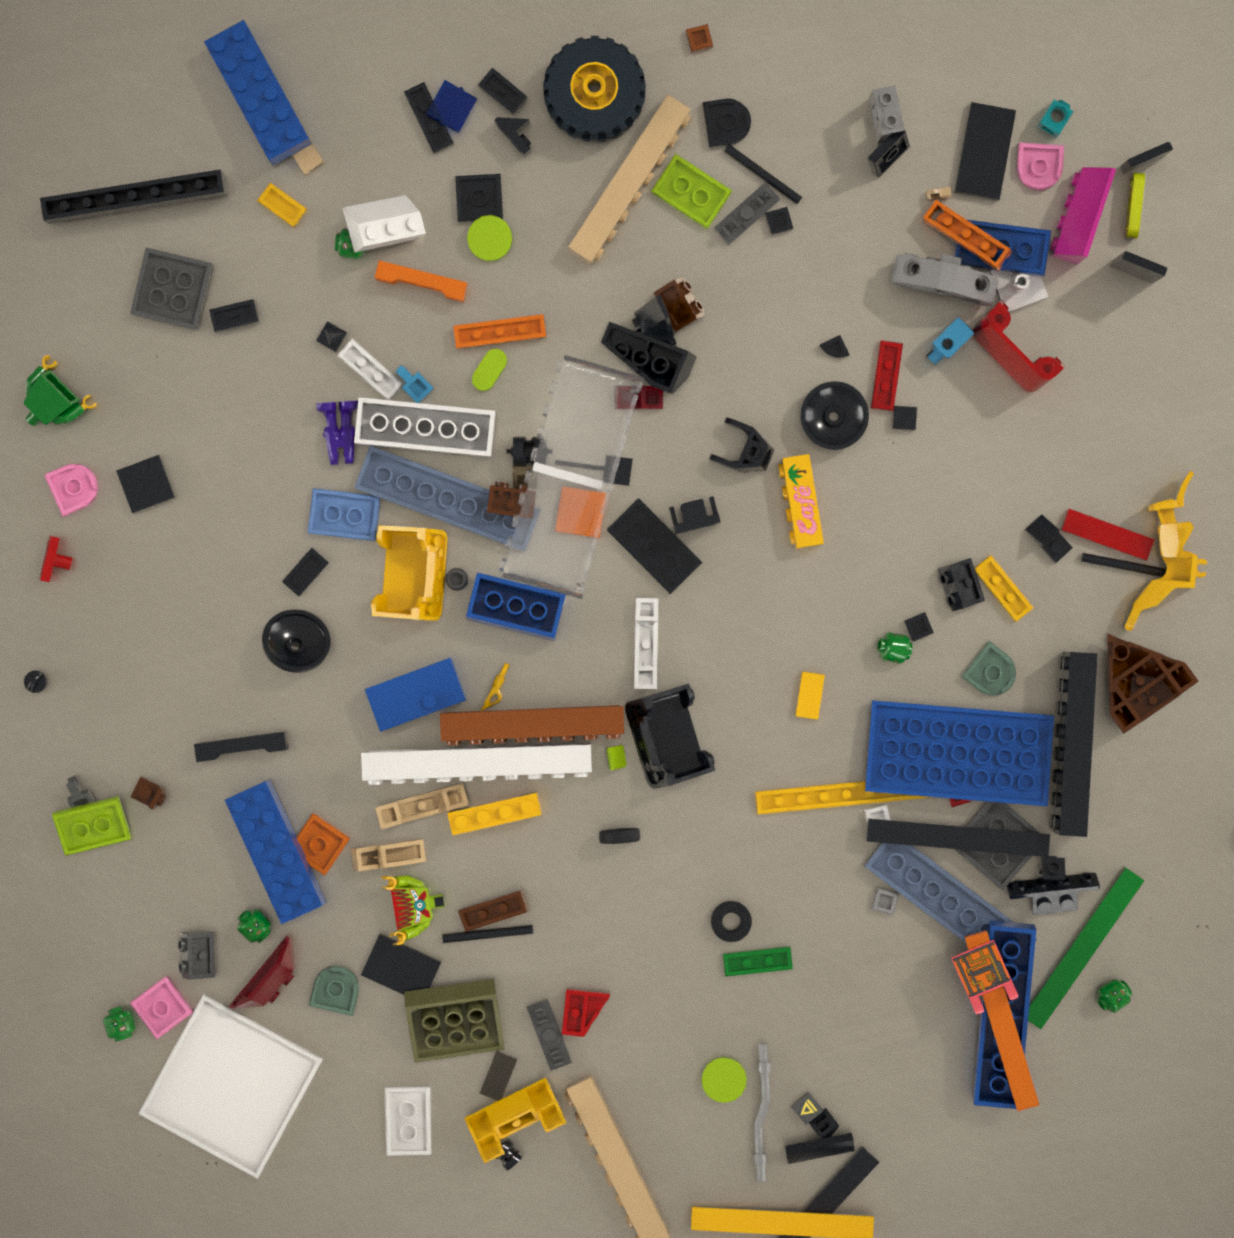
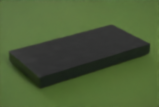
M971 102L955 193L1000 200L1016 110Z
M639 498L607 529L669 594L703 563Z

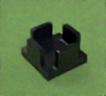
M714 496L709 497L712 515L710 516L706 513L703 499L681 504L680 509L683 523H678L674 506L669 507L675 535L719 524L721 521Z

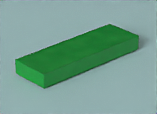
M790 946L723 953L725 977L793 969Z

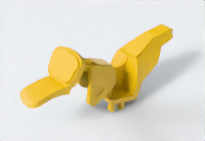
M1191 470L1184 478L1178 490L1176 500L1173 501L1172 498L1148 505V512L1157 511L1161 524L1158 526L1159 548L1167 570L1162 578L1152 579L1132 604V610L1124 625L1127 631L1133 630L1142 610L1157 606L1175 588H1195L1196 577L1206 576V572H1199L1197 566L1199 564L1206 565L1207 561L1205 559H1198L1197 555L1191 552L1183 551V546L1193 531L1194 526L1190 521L1178 523L1174 514V508L1184 507L1185 490L1194 475V472Z

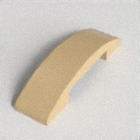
M461 783L375 807L380 828L385 829L444 811L468 806L469 803L464 785Z

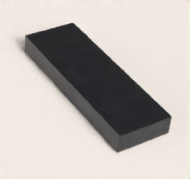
M425 82L404 91L433 153L435 154L454 145Z
M852 1133L785 1146L788 1164L855 1151Z

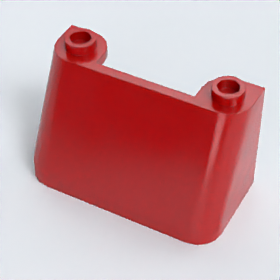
M1000 300L976 323L973 328L975 332L973 336L1024 390L1035 392L1056 377L1064 369L1065 364L1058 357L1053 358L1049 356L1043 358L1040 356L1032 363L1002 332L1010 324L1011 315L1008 311L1009 307Z

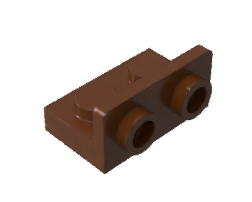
M684 277L674 279L653 292L655 296L661 295L675 332L705 316L702 304L694 297L692 286Z
M496 481L495 486L490 485L487 513L532 519L536 491H531V486L518 485L517 489L508 488L509 483Z

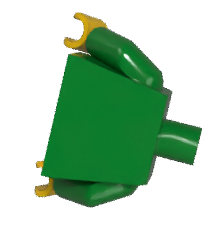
M49 355L43 357V365L38 366L26 381L24 405L31 411L26 416V421L32 426H37L40 421L45 425L50 423L56 425L68 423L82 415L85 409L91 410L96 407V403L92 406L85 404V401L92 397L91 395L85 396L83 403L79 404L80 399L52 372L57 367V361L55 360L52 365H46L47 361L51 358Z

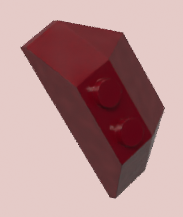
M290 934L283 939L229 1005L231 1009L265 1006L268 1001L272 1004L281 994L277 991L282 984L287 986L295 975L292 972L296 967L293 937Z

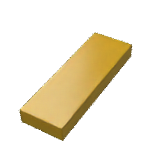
M992 555L975 567L977 576L1015 622L1033 609V606Z

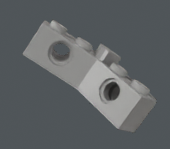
M905 253V255L900 254V256H896L891 282L899 287L943 294L980 306H993L999 279L997 276L991 275L990 272L976 271L970 266L962 265V258L942 254L940 260L932 257H926L925 259L919 258L914 254Z

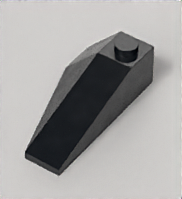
M661 295L656 296L634 312L635 318L632 319L636 332L641 331L644 335L677 346L675 337H673L675 335L672 330L670 317Z
M609 322L601 341L605 347L652 387L674 394L688 379L697 358L685 349Z

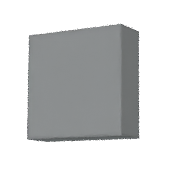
M877 887L871 910L894 916L899 893Z

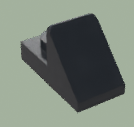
M497 117L494 120L495 125L524 158L531 153V148L529 147L531 142L524 134L520 136L518 134L530 124L529 119Z
M1042 514L1025 529L1054 563H1057L1073 548L1059 533L1060 530Z

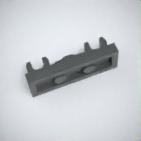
M764 183L716 225L714 229L730 245L780 201V198Z
M548 998L527 1006L550 1071L572 1063Z

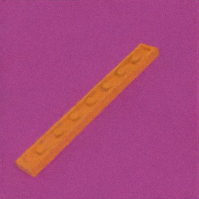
M987 930L965 936L968 950L990 941ZM1004 986L982 996L1017 1111L1039 1106V1101Z

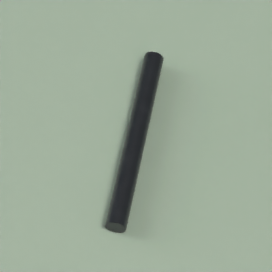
M729 144L724 152L796 204L803 198Z
M1082 553L1081 562L1163 577L1167 570L1166 568Z
M533 925L442 934L443 943L527 935L533 934Z

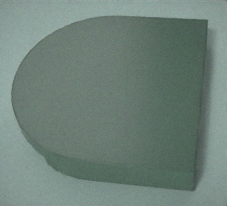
M988 641L961 677L986 695H1000L1008 691L1014 684L1016 669L1013 660Z
M334 965L325 968L314 981L309 1006L353 1016L359 994L357 977L350 969L344 966Z

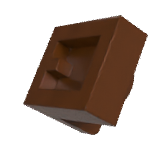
M141 776L131 798L154 810L157 806L161 807L167 796L164 794L166 788Z

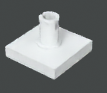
M996 270L989 271L991 275L997 276L999 279L996 291L999 299L1009 307V312L1048 298L1041 276Z

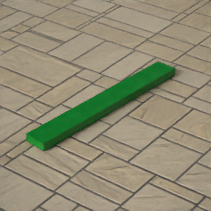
M1124 867L1031 1001L1028 1015L1029 1022L1039 1029L1043 1028L1145 880Z

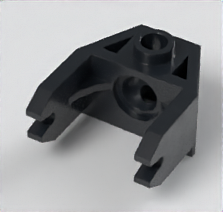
M726 417L725 423L744 431L748 435L747 442L739 460L729 461L714 454H711L709 459L738 472L766 471L775 449L754 427Z

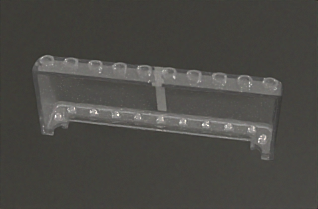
M564 355L563 360L558 358L555 372H558L559 375L557 382L552 381L549 394L553 396L551 403L545 404L542 416L546 417L544 426L540 425L536 438L540 439L538 448L533 447L530 460L534 461L532 470L527 469L524 483L528 485L526 492L521 491L517 505H521V510L519 514L514 515L511 527L515 528L513 537L508 536L505 549L509 550L507 559L502 558L499 571L503 572L502 577L582 599L585 590L584 582L587 581L590 564L644 377ZM592 518H593L589 535H588V536H585V535H586V532H587V530H588V527H589V525H590V522H591V520H592Z

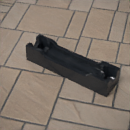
M287 731L196 743L194 744L196 762L215 760L221 754L249 750L283 751L289 749Z

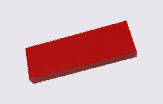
M880 341L871 401L872 409L894 411L903 343Z

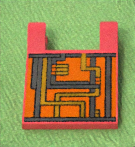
M994 939L951 957L976 1014L984 1012L979 996L999 987H1005L1010 1000L1018 998L1016 988Z

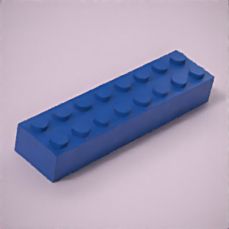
M989 920L990 941L994 939L1018 993V998L1014 1000L1009 999L1007 992L1006 995L1025 1055L1036 927L1035 924ZM982 996L981 1003L984 1007V1012L980 1014L973 1103L977 1106L1017 1109Z

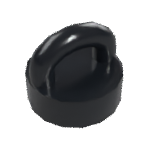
M39 670L28 672L24 678L25 688L32 693L42 692L48 684L46 675Z

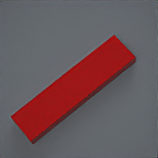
M1068 509L1061 527V531L1144 561L1148 560L1155 540L1072 509Z

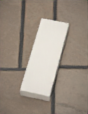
M353 339L337 355L387 400H390L403 385L399 379Z

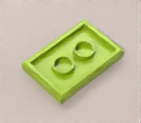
M675 153L651 190V193L708 230L732 193V190Z
M119 796L52 812V818L65 856L127 841L132 837Z

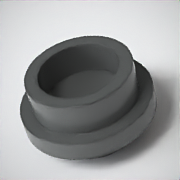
M453 568L446 574V584L452 590H462L468 583V575L461 568Z

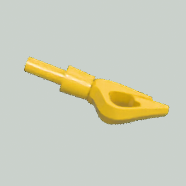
M505 662L499 675H496L480 711L501 701L502 694L500 688L505 681L504 676L510 664ZM496 694L498 699L490 703V699Z

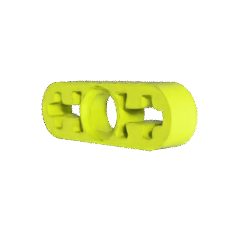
M1133 172L1131 176L1125 238L1137 239L1139 235L1145 173Z

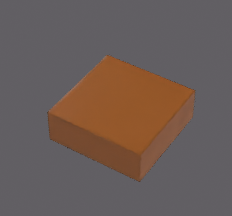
M708 24L686 29L691 53L713 48Z

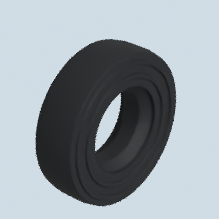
M617 828L599 831V841L602 844L631 843L640 840L638 828Z
M726 901L718 905L713 911L711 926L715 935L721 940L737 942L749 933L752 926V918L750 912L743 904L736 901ZM728 913H735L740 918V925L735 930H727L723 926V917Z

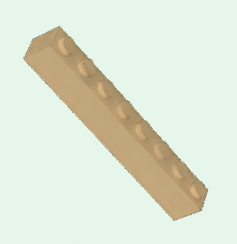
M669 94L666 96L568 247L571 252L590 264L594 260L597 262L600 260L605 252L602 249L606 241L611 243L617 233L614 230L619 222L624 223L630 213L627 209L631 203L635 205L642 195L639 192L644 184L648 186L654 177L653 169L656 165L660 167L667 157L664 152L668 146L673 147L679 138L677 132L681 127L685 129L692 118L689 116L690 108Z
M590 1074L568 1085L565 1097L569 1105H574L578 1112L575 1114L578 1124L580 1126L584 1125L586 1128L585 1138L590 1147L594 1145L597 1151L595 1158L599 1166H604L608 1173L605 1175L610 1188L615 1187L618 1193L615 1195L616 1201L620 1208H625L628 1214L625 1216L629 1227H634L638 1234L635 1238H671L592 1075Z

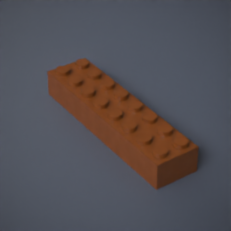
M623 705L442 712L440 713L441 741H446V745H460L462 740H469V744H483L484 740L492 739V743L496 744L506 743L507 739L515 738V743L529 742V738L538 737V742L552 741V737L561 736V741L574 740L575 736H583L584 740L597 739V735H606V739L620 738V734H625Z

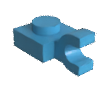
M402 365L396 370V373L406 382L402 389L416 403H419L434 389L419 372L412 376Z

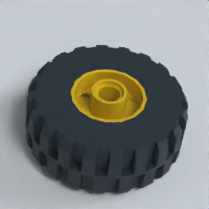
M591 36V38L587 39L581 37L575 39V42L570 45L567 43L558 54L555 53L549 67L545 71L543 92L550 117L569 136L581 138L585 142H590V140L604 142L608 138L620 136L623 131L630 129L633 122L639 117L645 101L646 83L644 72L638 63V59L628 51L625 45L622 43L619 45L614 42V39L608 37L606 39L599 38V36ZM598 86L600 90L598 92H591L589 88Z

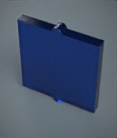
M444 80L426 115L440 122L441 126L445 125L459 133L478 98L465 92L463 87L458 88Z

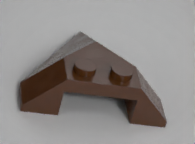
M1107 633L1110 716L1123 734L1145 721L1199 682L1185 662L1164 656V654L1132 642H1127Z

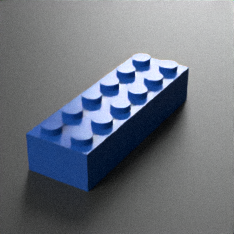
M244 20L204 41L272 166L312 144Z
M271 779L225 799L226 805L280 923H286L327 903Z

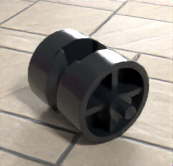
M513 437V447L507 449V454L513 456V466H526L528 463H531L533 466L534 462L545 465L546 456L552 454V449L546 447L545 437H532L531 440H528L526 437Z

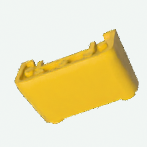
M378 525L376 541L381 548L386 549L383 594H377L372 599L371 616L430 621L439 620L442 615L448 544L446 532L429 528Z

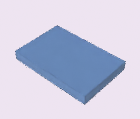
M313 488L308 533L376 541L381 498L374 495Z

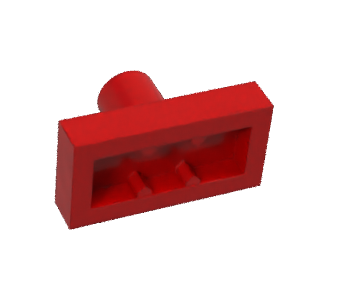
M49 535L39 576L40 581L50 582L53 567L70 570L72 557L56 554L60 540L58 537Z

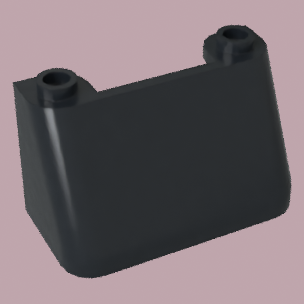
M689 684L627 702L625 705L627 719L644 775L652 789L668 787L716 771L713 755L706 750H700L688 707L693 705L695 694Z

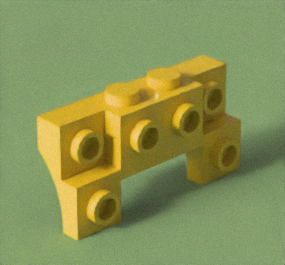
M546 1077L464 1118L484 1163L505 1154L501 1139L539 1120L546 1133L567 1123Z

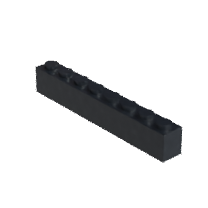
M219 169L40 198L43 221L52 224L228 195L224 173Z

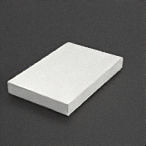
M386 1086V1156L432 1155L431 1086Z

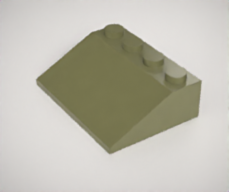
M494 979L404 992L405 1009L415 1063L505 1050Z

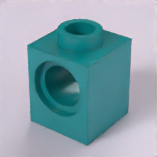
M1054 99L1037 127L1057 138L1074 111L1070 109L1071 106L1065 101H1056ZM1059 112L1062 116V121H1053L1051 113Z

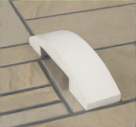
M636 598L634 689H657L659 598Z

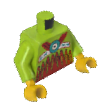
M384 875L381 878L388 879V885L382 886V889L391 890L398 931L392 932L389 935L390 937L395 935L398 937L397 943L392 944L393 946L402 945L406 940L421 934L430 925V920L434 918L433 909L445 907L444 895L430 896L429 886H425L421 880L409 875L394 877Z

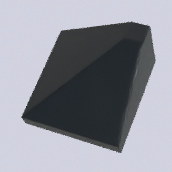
M826 1108L809 1122L821 1139L831 1137L839 1127V1124Z

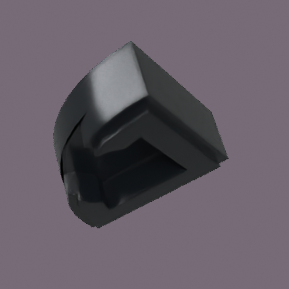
M840 335L819 345L829 356L835 358L850 356Z

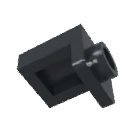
M1057 856L1042 857L1038 865V872L1042 874V879L1046 881H1064L1066 878L1065 858H1058Z

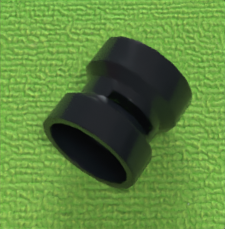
M510 1139L502 1143L505 1154L496 1158L502 1161V1166L507 1171L513 1168L524 1156L519 1150H515Z

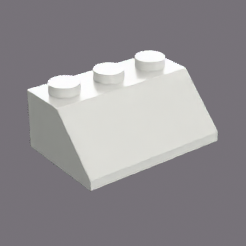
M406 195L342 208L354 252L413 241L426 234L420 211Z

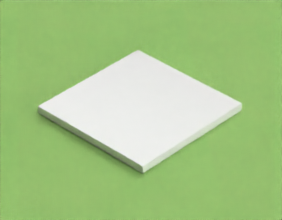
M204 993L138 1114L258 1179L323 1058Z

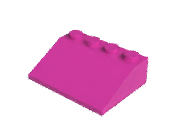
M1083 167L1079 170V173H1074L1071 185L1074 186L1072 194L1068 193L1064 207H1067L1065 216L1061 215L1057 228L1060 231L1058 237H1053L1050 245V250L1053 251L1051 257L1078 265L1088 257L1116 172L1115 168Z

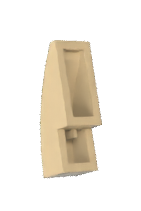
M423 839L350 848L353 871L358 872L426 862Z

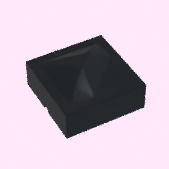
M327 321L316 341L337 353L347 332Z

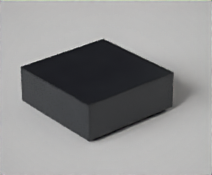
M788 207L765 213L771 235L793 230Z
M894 406L892 429L916 430L917 407Z
M925 612L904 620L912 642L934 633Z

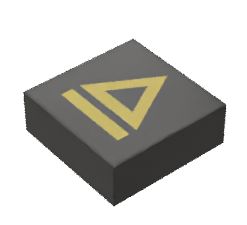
M809 1092L791 1106L805 1125L823 1112L821 1106Z

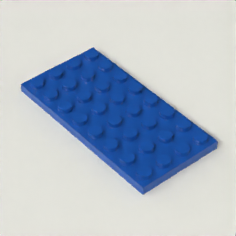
M872 700L865 792L1048 807L1054 715Z

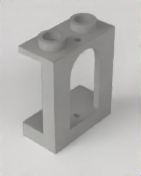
M896 86L872 90L868 101L878 144L882 143L890 134L905 130Z

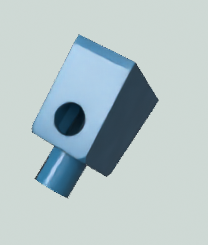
M958 316L932 342L935 347L926 356L935 365L944 356L949 359L975 332ZM947 338L953 341L949 348L943 346V342Z

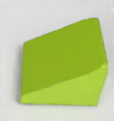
M624 746L607 747L609 769L616 770L626 767Z

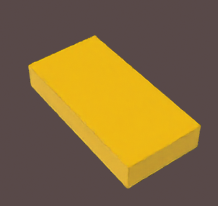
M272 183L268 184L257 202L293 228L296 227L307 212L304 206Z
M802 671L795 716L818 720L825 675Z

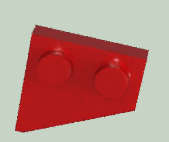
M567 988L561 1035L584 1037L610 998V993Z

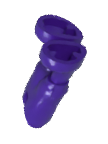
M358 401L339 402L341 414L340 429H338L336 421V402L316 403L317 411L324 414L327 422L323 436L326 440L330 465H338L339 447L344 448L345 464L354 463L355 427L351 425V416L353 411L358 408Z

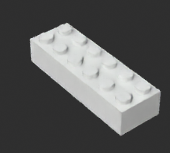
M359 397L354 443L358 445L492 458L496 411Z

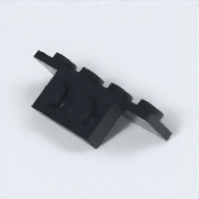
M1096 873L1066 875L1064 881H1046L1042 878L1024 881L1017 880L1009 882L1006 888L1010 899L1031 897L1033 915L1078 910V892L1100 889V883Z

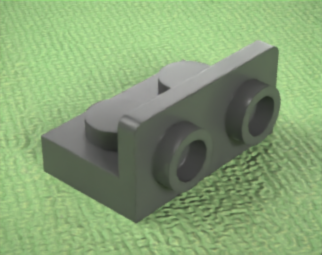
M181 932L178 939V949L181 952V961H179L178 968L182 978L188 980L215 978L214 932Z

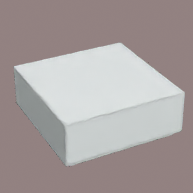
M886 804L864 809L867 824L868 818L890 820Z

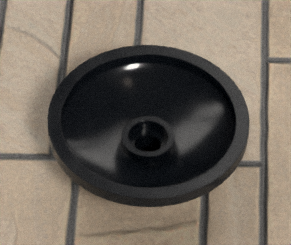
M838 381L826 382L811 390L804 399L800 413L801 425L807 437L816 445L829 450L844 449L856 443L864 434L869 421L868 406L863 395L853 386ZM834 412L837 414L838 418L836 421H832L829 418L830 413Z
M287 610L278 613L268 621L262 634V647L266 657L278 668L293 673L307 672L321 665L329 653L331 644L329 631L322 620L314 614L303 610ZM296 646L298 650H293L291 647Z

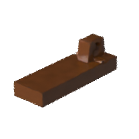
M522 889L458 910L465 932L530 911Z

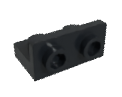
M971 558L938 568L939 579L944 587L946 600L951 611L964 609L985 601Z

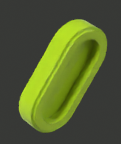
M492 349L486 353L472 376V383L476 389L488 391L494 386L507 365V357L502 350Z

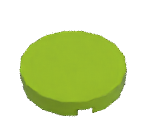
M485 215L476 219L470 226L467 235L468 246L472 253L480 259L487 261L498 260L506 255L511 248L513 239L508 223L495 215Z
M723 1056L713 1059L706 1065L701 1079L706 1094L716 1102L722 1103L731 1102L740 1097L746 1088L747 1081L745 1070L741 1064L732 1058Z

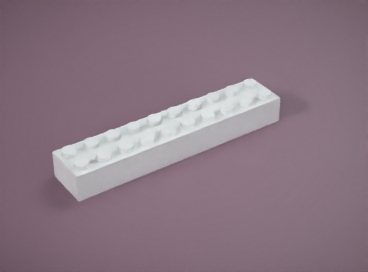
M591 743L364 751L361 753L362 781L368 780V785L382 784L383 780H391V784H401L406 782V779H413L414 783H426L429 781V778H436V782H450L451 777H459V781H473L476 776H482V780H496L497 776L504 775L505 780L519 779V775H528V779L542 778V774H551V778H564L565 773H574V777H587L588 772H592Z

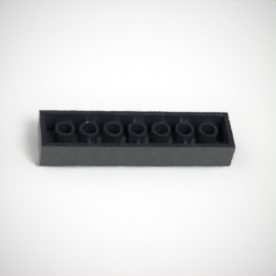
M1063 651V656L1059 658V669H1062V679H1058V692H1061V701H1057L1056 714L1060 715L1059 724L1055 726V737L1058 738V747L1054 748V760H1057V769H1053L1052 781L1056 783V790L1051 795V805L1055 806L1054 815L1050 816V828H1053V832L1061 836L1087 837L1098 653Z

